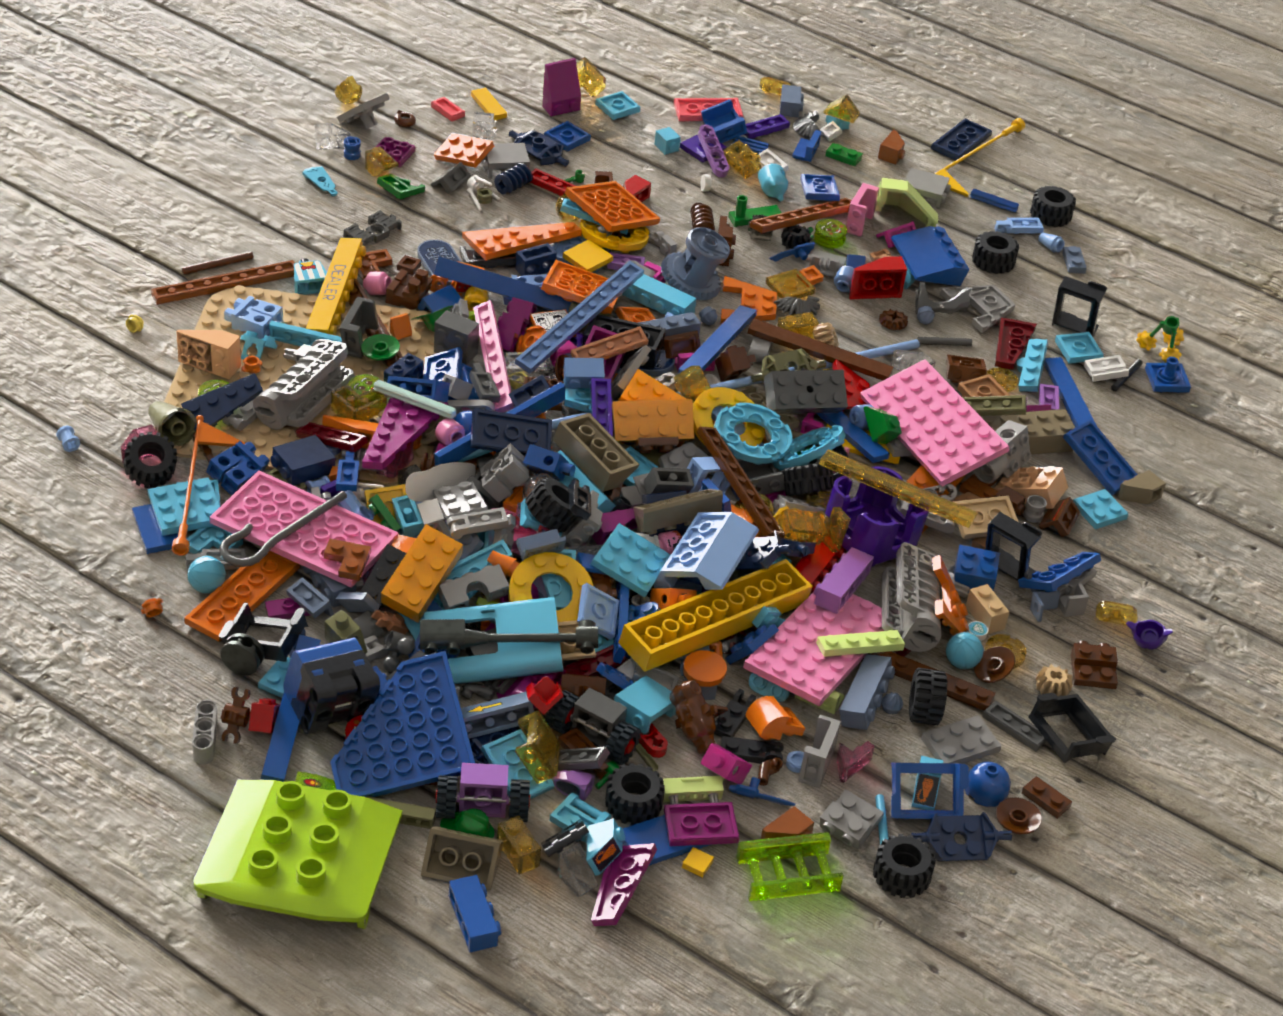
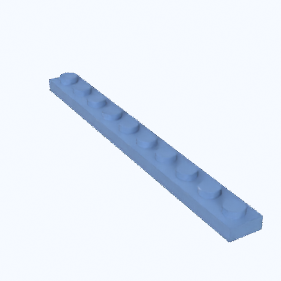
M628 261L519 355L515 360V364L529 374L532 373L643 276L644 270L633 262Z

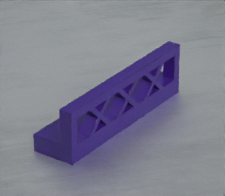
M591 378L592 416L613 437L611 379Z

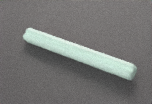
M381 380L374 382V390L449 419H453L457 415L456 409Z

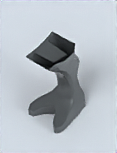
M920 282L919 289H916L915 315H917L918 309L923 306H930L934 312L953 314L958 311L965 312L969 308V293L972 288L966 287L948 301L933 302L928 296L925 283Z

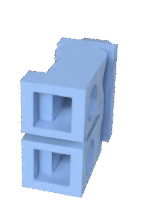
M248 296L245 300L238 298L234 303V310L227 308L224 311V319L232 323V329H239L243 332L247 330L258 333L257 337L262 339L264 335L270 336L269 324L271 321L283 323V308L262 300H254V297Z

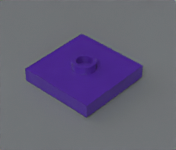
M698 134L680 143L679 148L702 163L708 160ZM707 143L711 147L715 146L714 144ZM720 143L723 152H726L727 146Z

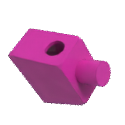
M712 743L700 763L721 777L741 785L753 766L720 745ZM738 766L736 773L732 774L733 770Z

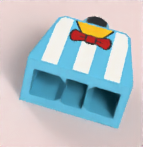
M303 258L299 263L294 264L295 293L308 295L320 292L327 274L320 261H309V259Z

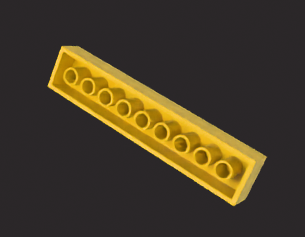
M785 559L772 564L768 569H760L728 582L723 590H708L625 624L619 644L641 669L646 672L755 626L752 622L764 606L776 607L781 614L799 607L808 599L813 586Z

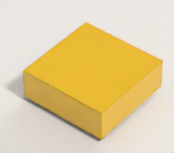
M693 847L683 861L682 868L703 878L712 865L714 856Z

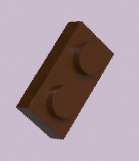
M1037 776L1027 783L1021 792L1057 819L1072 804L1070 799Z

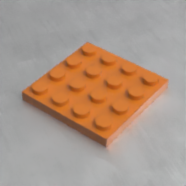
M616 181L567 187L564 193L572 202L579 205L583 211L593 217L594 221L599 222L608 232L657 225L661 219Z
M555 260L542 284L541 290H544L549 295L561 296L566 301L581 303L609 278ZM619 297L600 313L611 314Z

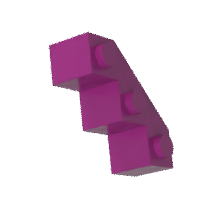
M512 297V301H509L507 305L508 313L503 312L497 322L503 351L510 353L516 351V342L521 335L524 336L526 327L529 328L532 325L530 314L536 312V304Z

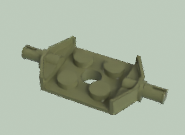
M804 349L768 355L762 360L761 373L752 374L751 380L753 383L764 381V376L771 371H790L787 365L793 366L795 371L801 370L802 367L807 370H816L818 368H825L826 362L824 359L820 361L813 360Z

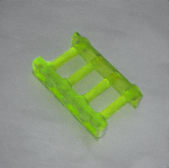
M829 832L739 842L736 854L738 864H749L754 881L750 884L749 901H764L774 898L840 891L844 877L843 873H832L826 857L831 843ZM816 856L822 875L809 876L803 857ZM794 858L799 877L786 879L780 859ZM771 861L777 880L763 881L758 862Z

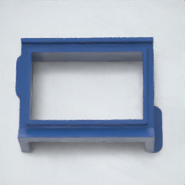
M891 762V818L932 819L935 813H938V816L964 815V789H967L969 786V767L967 764ZM901 773L953 774V810H901Z

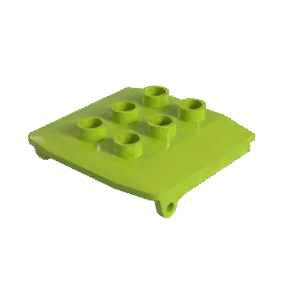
M237 780L194 878V889L197 891L199 898L206 899L210 896L235 905L319 921L357 923L358 928L366 929L370 906L403 810L367 797L351 795L343 790H324L303 786L295 781Z

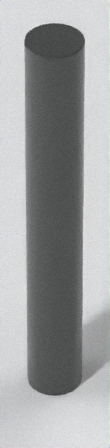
M917 337L920 344L972 346L971 338Z

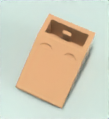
M223 330L176 331L178 362L226 379H230L241 367L240 336Z
M1031 466L1020 467L1009 478L1002 477L994 488L999 492L1005 486L1010 487L1026 497L1024 504H1026L1028 497L1031 495L1042 496L1047 502L1045 509H1053L1068 489L1063 468Z

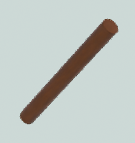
M252 252L191 265L183 267L182 273L186 275L253 259L254 256Z

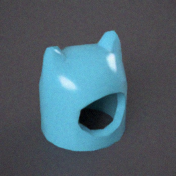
M778 164L764 166L758 173V181L762 191L768 197L777 198L780 202L783 201L784 194L788 189V180L784 169Z

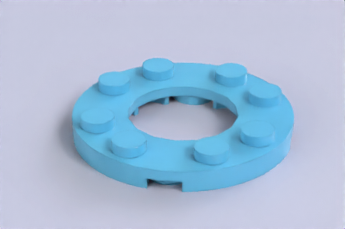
M736 403L735 406L730 408L726 406L719 412L714 424V428L717 429L736 459L756 465L772 463L782 459L788 453L792 443V432L788 424L785 425L780 420L781 416L776 412L758 404ZM743 422L756 423L768 431L771 441L760 447L759 445L750 446L746 444V441L742 442L740 440V436L735 433L734 428Z
M833 425L832 429L830 427H822L792 439L788 453L782 459L772 462L774 467L782 471L789 467L808 465L811 460H820L827 457V452L844 443L846 434L843 427L840 425ZM808 445H814L812 448L808 450L801 451L804 450L805 447Z

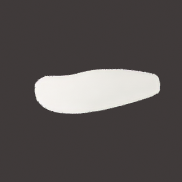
M452 462L440 464L425 471L411 473L406 479V494L413 501L423 502L425 500L434 499L433 490L439 489L441 486L458 485L460 482L467 481L472 475L475 477V465Z

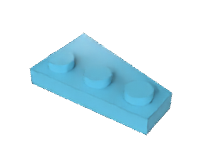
M563 549V551L556 552L576 560V550ZM556 574L541 575L547 596L555 597L556 610H561L568 606L573 594L569 583L563 577Z

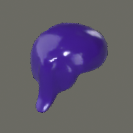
M1144 620L1137 623L1128 621L1126 623L1131 629L1136 644L1144 649L1154 650L1159 648L1167 640L1168 635L1173 633L1172 629H1166L1165 626L1155 620Z

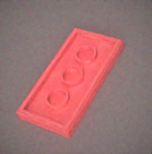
M738 98L674 99V106L679 121H703L702 110L731 99L738 116L743 117Z

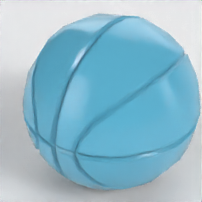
M202 556L190 564L187 577L190 585L195 590L208 594L215 591L225 582L226 571L224 565L218 559L212 556Z
M969 632L955 634L946 645L948 661L959 669H971L983 657L984 648L981 641L976 635Z

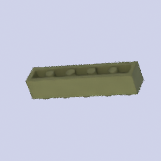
M367 797L403 810L400 824L427 829L434 826L436 819V809Z

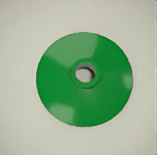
M377 334L365 339L361 345V350L370 359L386 360L394 357L399 352L400 344L391 335Z

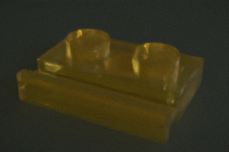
M820 491L819 493L814 492L813 495L808 493L804 494L803 499L807 504L811 501L816 506L827 507L831 492Z

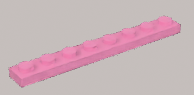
M491 300L473 308L476 322L479 323V338L486 372H490L501 395L499 402H493L495 405L494 411L504 413L514 409L515 406L508 395L511 393V387L494 306Z

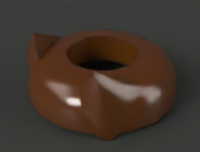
M398 110L394 121L399 127H410L415 124L416 118L409 112Z

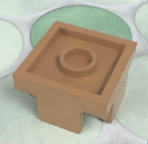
M990 374L958 383L957 388L962 397L1011 396Z

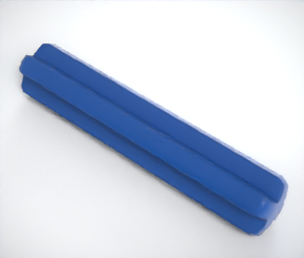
M973 189L970 197L1014 213L1019 208V204L977 189Z

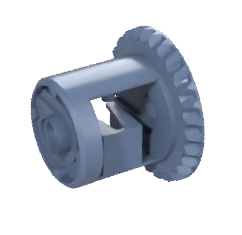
M694 228L686 238L687 248L685 252L681 253L679 251L668 254L661 263V272L671 287L695 297L696 300H710L715 298L720 292L722 282H720V277H718V272L715 269L718 264L726 261L730 254V247L724 237L714 230Z

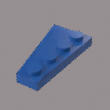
M1081 552L1063 560V563L1049 566V571L1042 573L1037 571L1032 573V578L1030 579L1025 577L1018 579L1019 587L1054 592L1061 585L1069 583V580L1082 575V572L1092 569L1095 564L1101 561L1100 553Z

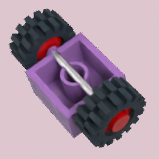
M462 763L460 792L457 793V776H438L436 818L455 819L457 800L459 802V812L475 808L482 810L488 817L505 818L506 805H509V822L527 823L528 810L530 808V780L511 779L509 798V795H507L509 765Z

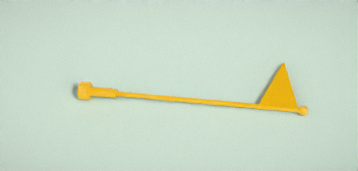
M1021 118L1013 120L1011 126L1003 130L1001 134L934 174L949 177L950 190L968 197L969 193L946 170L1002 136H1007L1014 131H1022L1025 129L1024 120Z

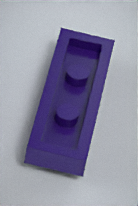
M779 114L747 123L748 133L744 135L747 138L754 139L762 135L787 129L790 127V122L783 115Z

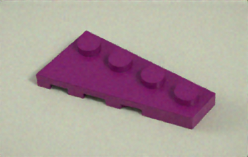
M655 843L623 846L622 852L604 870L591 918L594 926L617 925L657 851Z

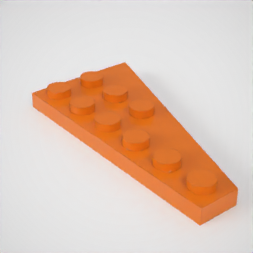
M574 222L462 232V238L485 261L542 244H552L582 236V229Z

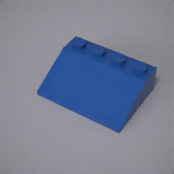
M927 226L891 237L892 242L903 257L915 280L955 286L962 285L969 268L944 228L940 226Z

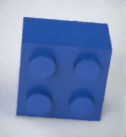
M959 545L953 573L955 581L970 589L988 584L994 591L1000 553Z

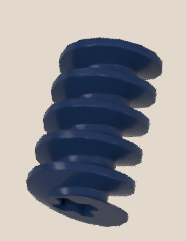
M519 163L497 175L494 179V184L497 191L505 195L531 182L533 177L530 169L526 165Z

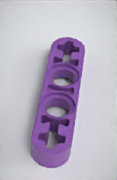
M702 125L699 128L698 137L711 169L717 177H726L729 171V164L716 133L710 125ZM707 143L714 144L715 146L711 147ZM712 155L719 156L720 158L716 159Z

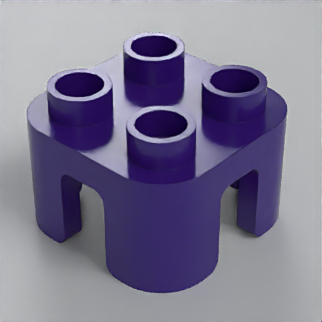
M870 467L863 472L857 494L852 499L849 496L852 481L847 476H841L835 480L822 525L847 551L853 547L874 556L873 567L876 564L896 558V553L902 543H909L917 547L930 511V503L923 495L914 496L911 498L906 516H904L896 507L904 483L903 478L889 468Z

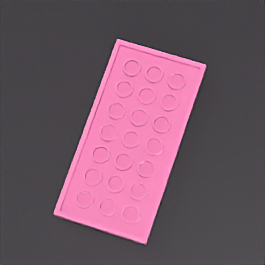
M925 359L860 392L861 399L866 404H870L874 408L881 409L898 417L902 434L897 438L942 487L1009 452L1008 444Z
M258 471L210 516V523L233 534L242 530L246 524L250 523L253 525V530L244 539L262 547L275 534L327 500L262 471ZM335 505L277 543L270 551L352 588L358 581L338 577V571L342 562L324 559V551L329 539L371 546V554L362 573L363 576L379 560L387 544L392 546L393 540L398 537V532Z
M813 592L778 627L779 631L745 660L743 668L820 706L868 653L825 657L816 644L817 637L884 631L882 629V608L855 594L848 599L836 614L815 605L816 595Z

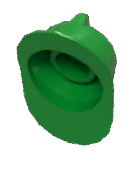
M447 306L433 313L412 318L411 320L422 319L427 328L434 332L435 321L446 310L451 312L454 306Z
M475 808L455 812V819L442 818L440 827L489 838H494L495 835L494 828L489 823L486 813Z

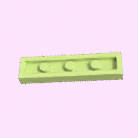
M898 630L818 636L816 642L825 657L904 650L905 646Z

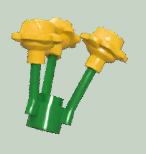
M1169 316L1165 321H1160L1152 333H1148L1146 330L1138 333L1136 341L1141 348L1149 351L1151 348L1156 347L1155 343L1157 340L1154 338L1155 334L1163 328V341L1165 343L1168 342V347L1162 348L1159 356L1166 363L1168 357H1176L1179 361L1182 354L1179 352V349H1175L1174 345L1179 346L1180 341H1184V331L1179 330V318Z

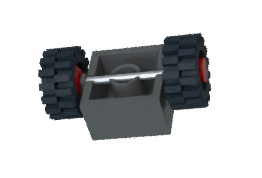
M588 688L581 697L563 690V697L546 714V726L561 734L569 731L570 726L572 729L578 728L596 747H607L610 752L607 757L608 759L619 765L627 763L629 757H632L633 751L636 750V745L639 744L641 730L625 722L627 707L591 688Z

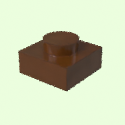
M404 255L397 264V270L403 269L408 271V274L414 275L421 267V260Z

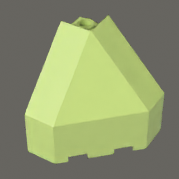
M881 178L878 186L879 192L875 211H881L884 204L895 205L925 224V227H935L938 224V213L908 181Z

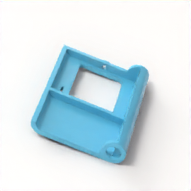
M555 597L424 612L425 620L465 619V623L494 620L496 622L497 634L559 633ZM560 642L498 643V651L496 653L448 659L454 685L563 672Z

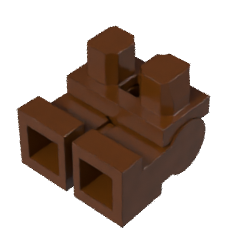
M401 269L386 288L385 303L399 307L403 305L408 309L414 310L431 289L433 279L429 278L428 271L418 269L413 277L408 275V271Z

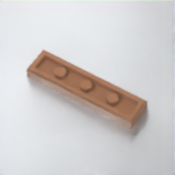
M641 326L572 349L571 355L573 358H604L605 360L648 345L649 341Z

